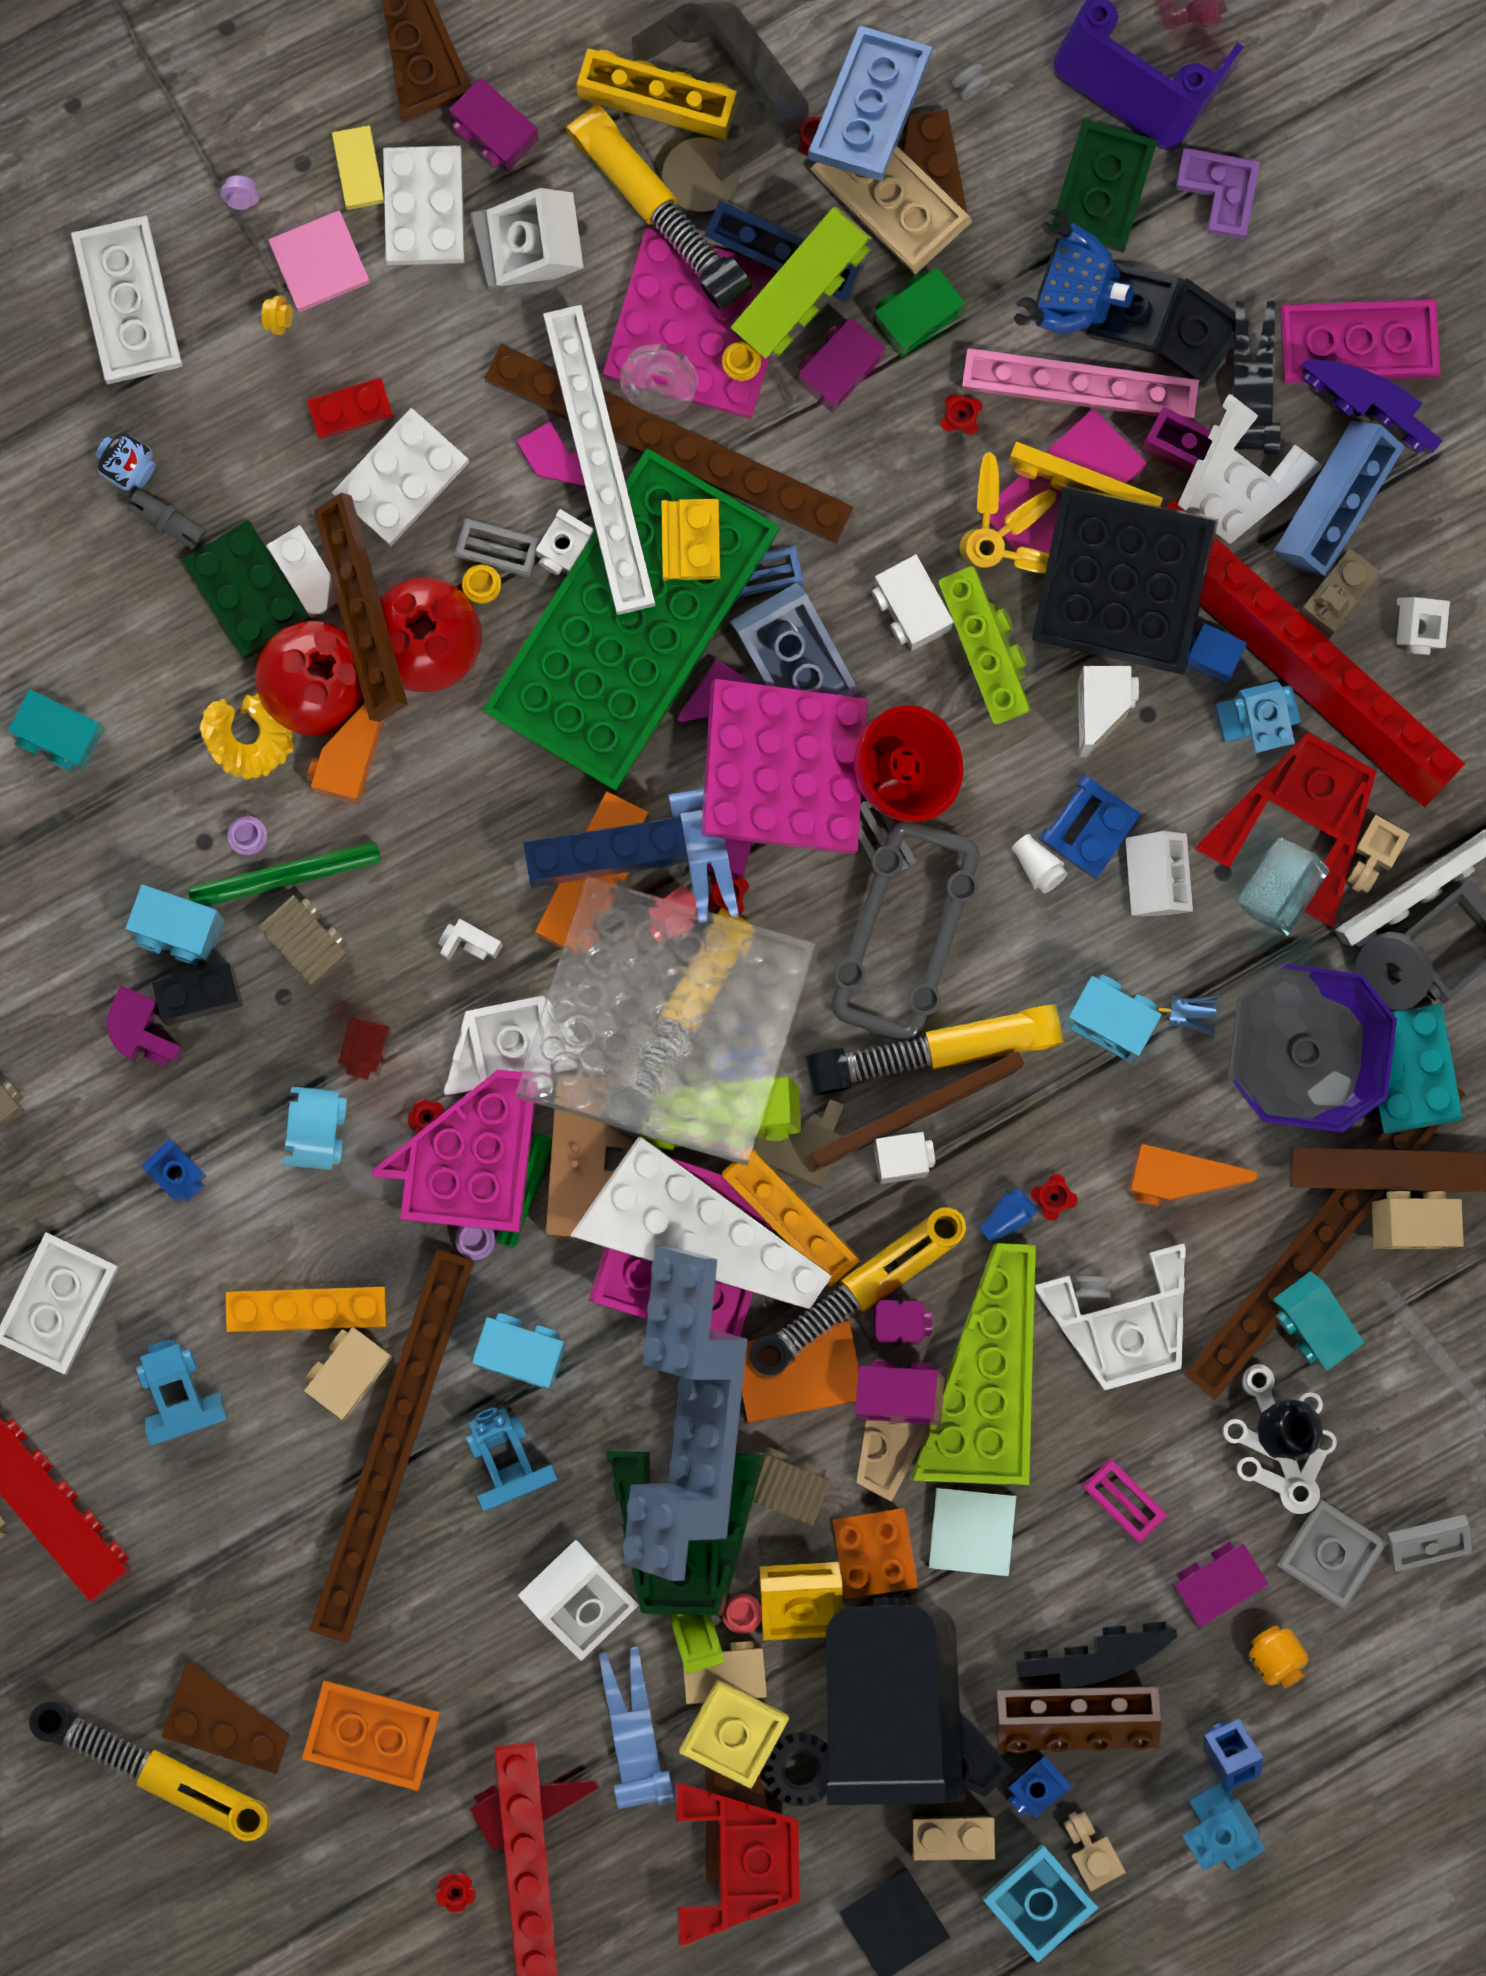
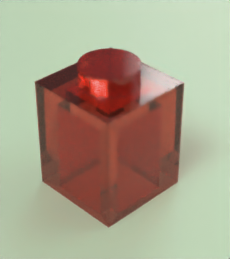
M350 1017L338 1061L341 1067L347 1068L346 1075L362 1080H368L370 1074L380 1076L392 1032L390 1027Z

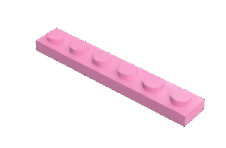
M967 348L962 390L1158 417L1164 406L1193 421L1199 380Z

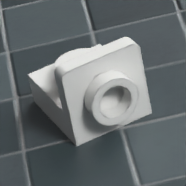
M461 919L458 920L455 926L449 924L446 927L438 943L443 947L440 954L448 960L451 959L460 941L466 943L463 950L481 960H484L486 955L496 959L503 947L501 941Z

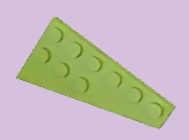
M993 1244L945 1378L941 1425L928 1426L909 1481L1029 1485L1036 1245Z

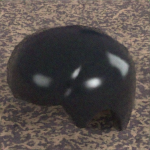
M1290 1399L1273 1404L1261 1413L1257 1424L1259 1443L1272 1458H1287L1293 1461L1307 1458L1308 1455L1313 1454L1319 1448L1323 1436L1320 1415L1309 1404L1300 1400Z

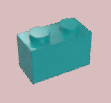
M29 689L8 732L13 738L17 739L14 743L16 747L32 755H36L37 751L40 750L52 756L49 761L50 763L71 772L73 767L84 771L105 729L99 722Z
M1311 1271L1272 1299L1280 1310V1313L1276 1315L1277 1320L1289 1335L1292 1333L1296 1334L1300 1340L1296 1348L1310 1365L1316 1362L1324 1370L1328 1371L1365 1343L1326 1283Z

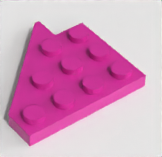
M496 1070L372 1170V1177L405 1181L401 1220L521 1232L539 1078L537 1073Z

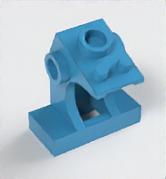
M1278 681L1240 690L1235 699L1216 703L1214 706L1224 744L1252 737L1256 753L1294 744L1291 727L1301 724L1292 687L1290 685L1282 687Z
M176 1339L165 1340L147 1347L149 1354L140 1357L142 1365L136 1367L143 1389H151L159 1410L158 1414L145 1418V1433L150 1446L227 1420L226 1405L221 1392L205 1398L199 1396L191 1373L198 1371L191 1349L186 1350L184 1345L177 1344ZM182 1379L188 1398L168 1405L161 1386Z
M506 1407L499 1410L497 1408H490L479 1413L475 1417L476 1420L469 1422L472 1434L466 1436L474 1458L483 1456L495 1489L477 1496L483 1511H488L558 1481L553 1465L533 1472L520 1439L527 1436L518 1414L510 1417ZM511 1440L520 1462L498 1471L490 1448Z
M1221 1780L1188 1800L1201 1824L1182 1835L1203 1871L1223 1860L1230 1871H1233L1266 1850L1259 1840L1261 1835L1242 1804L1233 1797L1230 1791L1225 1792Z

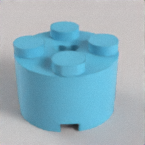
M291 1086L290 1096L298 1097V1101H290L285 1151H291L292 1157L284 1156L283 1166L331 1170L332 1164H339L341 1161L343 1138L335 1137L336 1124L343 1125L345 1121L347 1098H340L339 1091Z

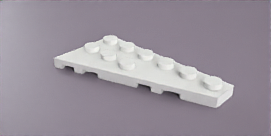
M642 1137L636 1139L570 1235V1237L585 1240L652 1262L654 1261L655 1246H670L716 1258L715 1281L805 1309L811 1308L832 1277Z

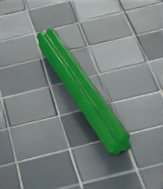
M369 842L193 886L188 889L190 901L210 906L377 864L381 861L380 851L376 842Z

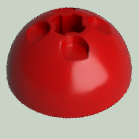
M417 577L397 583L379 598L405 690L422 693L439 691L457 683L470 671L480 652L482 627L476 608L460 589L440 579ZM421 619L420 622H417L414 626H411V624H414L417 620Z
M321 621L295 623L276 633L267 642L259 655L255 670V684L258 697L268 714L277 723L290 731L308 736H323L338 732L365 703L346 631L338 626ZM313 662H319L323 664V666L319 664H313Z
M902 705L879 714L862 732L854 753V775L862 795L877 811L895 820L921 822L941 815L955 801L962 785L964 772L963 757L954 733L940 717L922 707Z

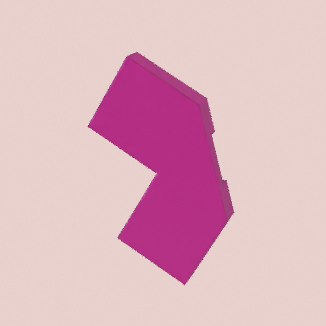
M550 422L516 441L536 477L551 481L556 480L586 489L577 451L569 454Z

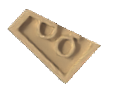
M866 1421L856 1483L892 1502L923 1443L929 1425Z

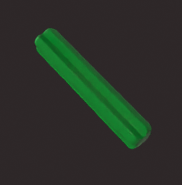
M539 1133L533 1135L530 1146L521 1231L552 1150V1138ZM498 1231L496 1242L506 1247L514 1248L520 1233Z

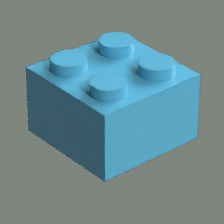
M141 884L125 929L134 937L132 942L138 944L137 947L155 954H160L161 950L165 949L171 951L170 955L174 956L176 961L197 967L199 961L210 964L225 920L216 909Z
M1101 975L1099 979L1091 976L1067 1018L1064 1027L1133 1064L1141 1054L1162 1014L1155 1011L1157 1005L1151 1000L1139 994H1136L1133 999L1120 991L1122 985L1105 975Z
M501 1313L497 1314L496 1320L487 1317L472 1364L476 1367L552 1391L566 1348V1344L559 1340L561 1334L536 1325L534 1332L521 1328L523 1322L520 1319Z
M1042 1844L1036 1847L981 1897L1037 1963L1098 1909L1094 1902Z

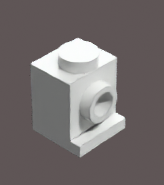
M559 509L556 518L536 548V555L541 559L539 564L555 575H559L561 571L568 574L593 535V528ZM562 537L570 541L569 546L563 550L555 546L557 539Z
M1418 597L1397 598V606H1400L1396 644L1406 645L1408 654L1430 655L1431 648H1446L1450 601Z

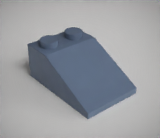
M798 583L729 621L766 686L849 697L860 693L807 593Z

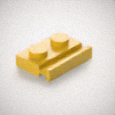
M693 499L672 502L662 500L664 581L670 579H720L719 499Z

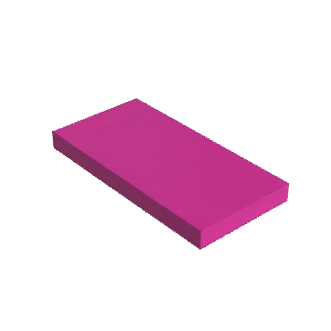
M1436 299L1281 305L1280 307L1284 384L1306 383L1301 378L1304 372L1298 366L1307 359L1348 364L1387 380L1437 379L1441 375Z
M1094 408L1045 452L1125 484H1128L1147 466V462ZM1020 475L999 495L998 512L990 514V526L996 532L1006 525L1004 520L1007 515L1034 496L1048 489L1054 490L1057 495L1053 505L1032 525L1020 534L1015 535L1010 531L1002 537L1015 552L1019 547H1026L1047 554L1050 553L1062 491L1050 485V480L1039 476L1036 479H1029Z

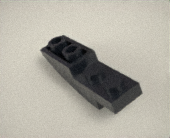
M1166 1621L1143 1623V1631L1127 1633L1126 1625L1103 1627V1635L1093 1636L1095 1652L1088 1653V1645L1064 1648V1656L1048 1657V1649L1024 1652V1660H1015L1017 1677L1057 1674L1059 1689L1082 1687L1105 1681L1145 1663L1161 1652L1177 1638V1629H1167Z

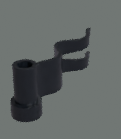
M1236 300L1234 397L1256 413L1258 417L1234 449L1264 450V454H1280L1281 426L1280 423H1272L1275 300H1267L1256 362H1253L1251 359L1244 300Z

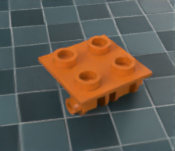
M906 1508L832 1520L845 1599L919 1588Z

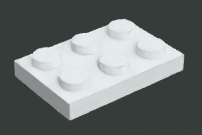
M461 146L383 148L387 265L464 263Z
M410 408L337 486L332 494L334 497L340 493L352 495L358 519L391 547L469 464V459L416 411Z
M45 1233L0 1325V1344L67 1375L119 1267L51 1234Z

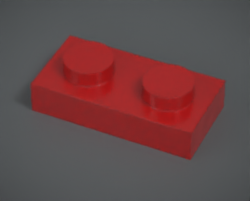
M381 377L307 400L319 440L393 417Z

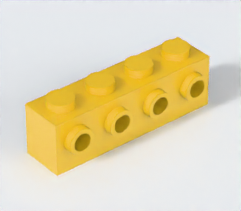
M587 49L577 81L578 99L723 141L727 139L737 107V91L717 82L707 83L696 80L691 75L683 72H669L658 69L655 65L645 61L634 62L620 58L619 55L607 50L596 51Z

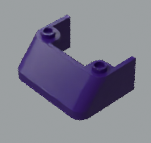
M1086 0L1055 54L1053 61L1055 76L1062 83L1138 135L1157 140L1156 147L1163 150L1177 148L1185 140L1238 66L1244 46L1237 42L1216 73L1202 64L1190 63L1183 66L1171 80L1109 38L1118 21L1117 9L1111 1Z

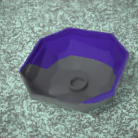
M1283 963L1237 999L1228 1078L1262 1122L1342 1133L1388 1098L1397 1018L1362 974Z

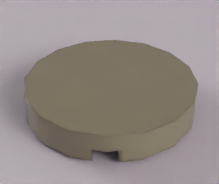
M697 137L684 140L671 150L664 161L662 182L677 198L676 205H678L679 209L687 214L699 216L713 214L720 200L725 199L730 202L737 192L739 170L736 158L725 145L714 139Z

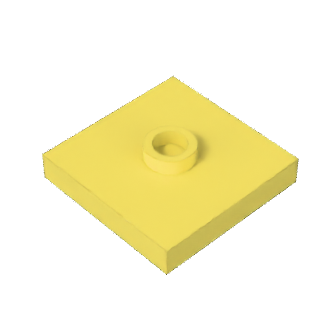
M717 1679L679 1751L680 1754L752 1789L786 1726L789 1716Z

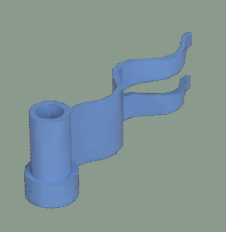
M704 788L669 794L673 818L681 816L699 923L707 922L709 902L708 863L712 864L722 898L730 916H739L725 839L701 836Z
M638 1646L630 1648L632 1712L627 1711L607 1652L600 1653L599 1659L622 1781V1784L614 1785L618 1809L658 1802L659 1806L675 1803L669 1771L661 1772Z

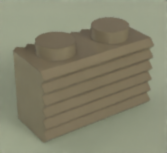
M293 895L261 923L258 928L314 989L331 972L347 960L348 955L343 948L348 943L333 927L326 931L317 922L321 914L307 898L299 902Z
M767 1447L753 1502L813 1526L831 1483L830 1480L824 1478L826 1470L806 1462L803 1463L800 1469L787 1463L789 1455Z

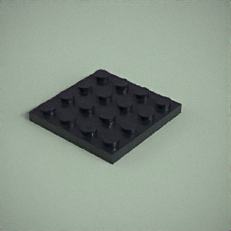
M1063 486L1032 640L1181 675L1185 674L1219 519L1073 486Z

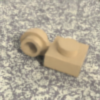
M1375 815L1355 849V852L1368 860L1365 864L1358 861L1351 871L1347 882L1353 885L1352 889L1357 892L1363 890L1368 893L1379 875V872L1373 869L1375 864L1389 871L1410 834Z
M1083 1811L1078 1815L1076 1812L1069 1814V1820L1063 1822L1073 1843L1076 1844L1082 1841L1084 1845L1083 1848L1070 1855L1089 1891L1091 1892L1126 1873L1107 1836L1093 1843L1091 1842L1089 1836L1096 1832L1086 1813Z

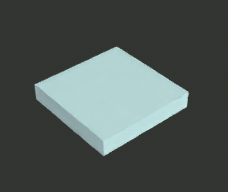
M936 1488L928 1568L1009 1576L1016 1496Z

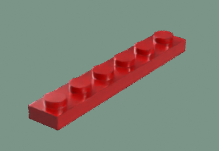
M534 1742L494 1747L515 1973L516 1976H557L536 1746Z

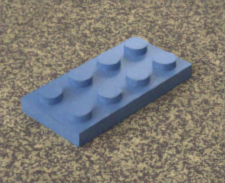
M859 25L809 149L808 160L882 182L932 57V47Z

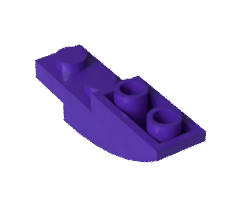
M1307 359L1298 366L1304 372L1301 377L1302 380L1317 392L1324 388L1334 397L1331 403L1344 415L1350 417L1354 413L1357 417L1362 416L1371 407L1375 410L1371 416L1389 430L1394 426L1404 434L1401 441L1415 453L1420 454L1422 450L1427 454L1433 453L1443 441L1413 416L1423 403L1389 380L1348 364L1326 360Z

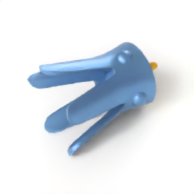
M1219 995L1194 999L1173 996L1171 1009L1159 1008V1011L1170 1013L1169 1026L1187 1027L1214 1036L1215 1029L1211 1024L1194 1018H1215L1217 1016V1004L1204 1001L1216 1000L1219 998Z

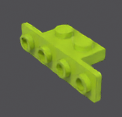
M967 567L940 579L941 591L993 723L999 725L1029 712L1030 705L1020 682L1021 679L1026 677L1023 667L1027 665V660L1020 645H1014L1009 631L1013 629V625L1006 609H1000L999 605L989 602L975 567Z

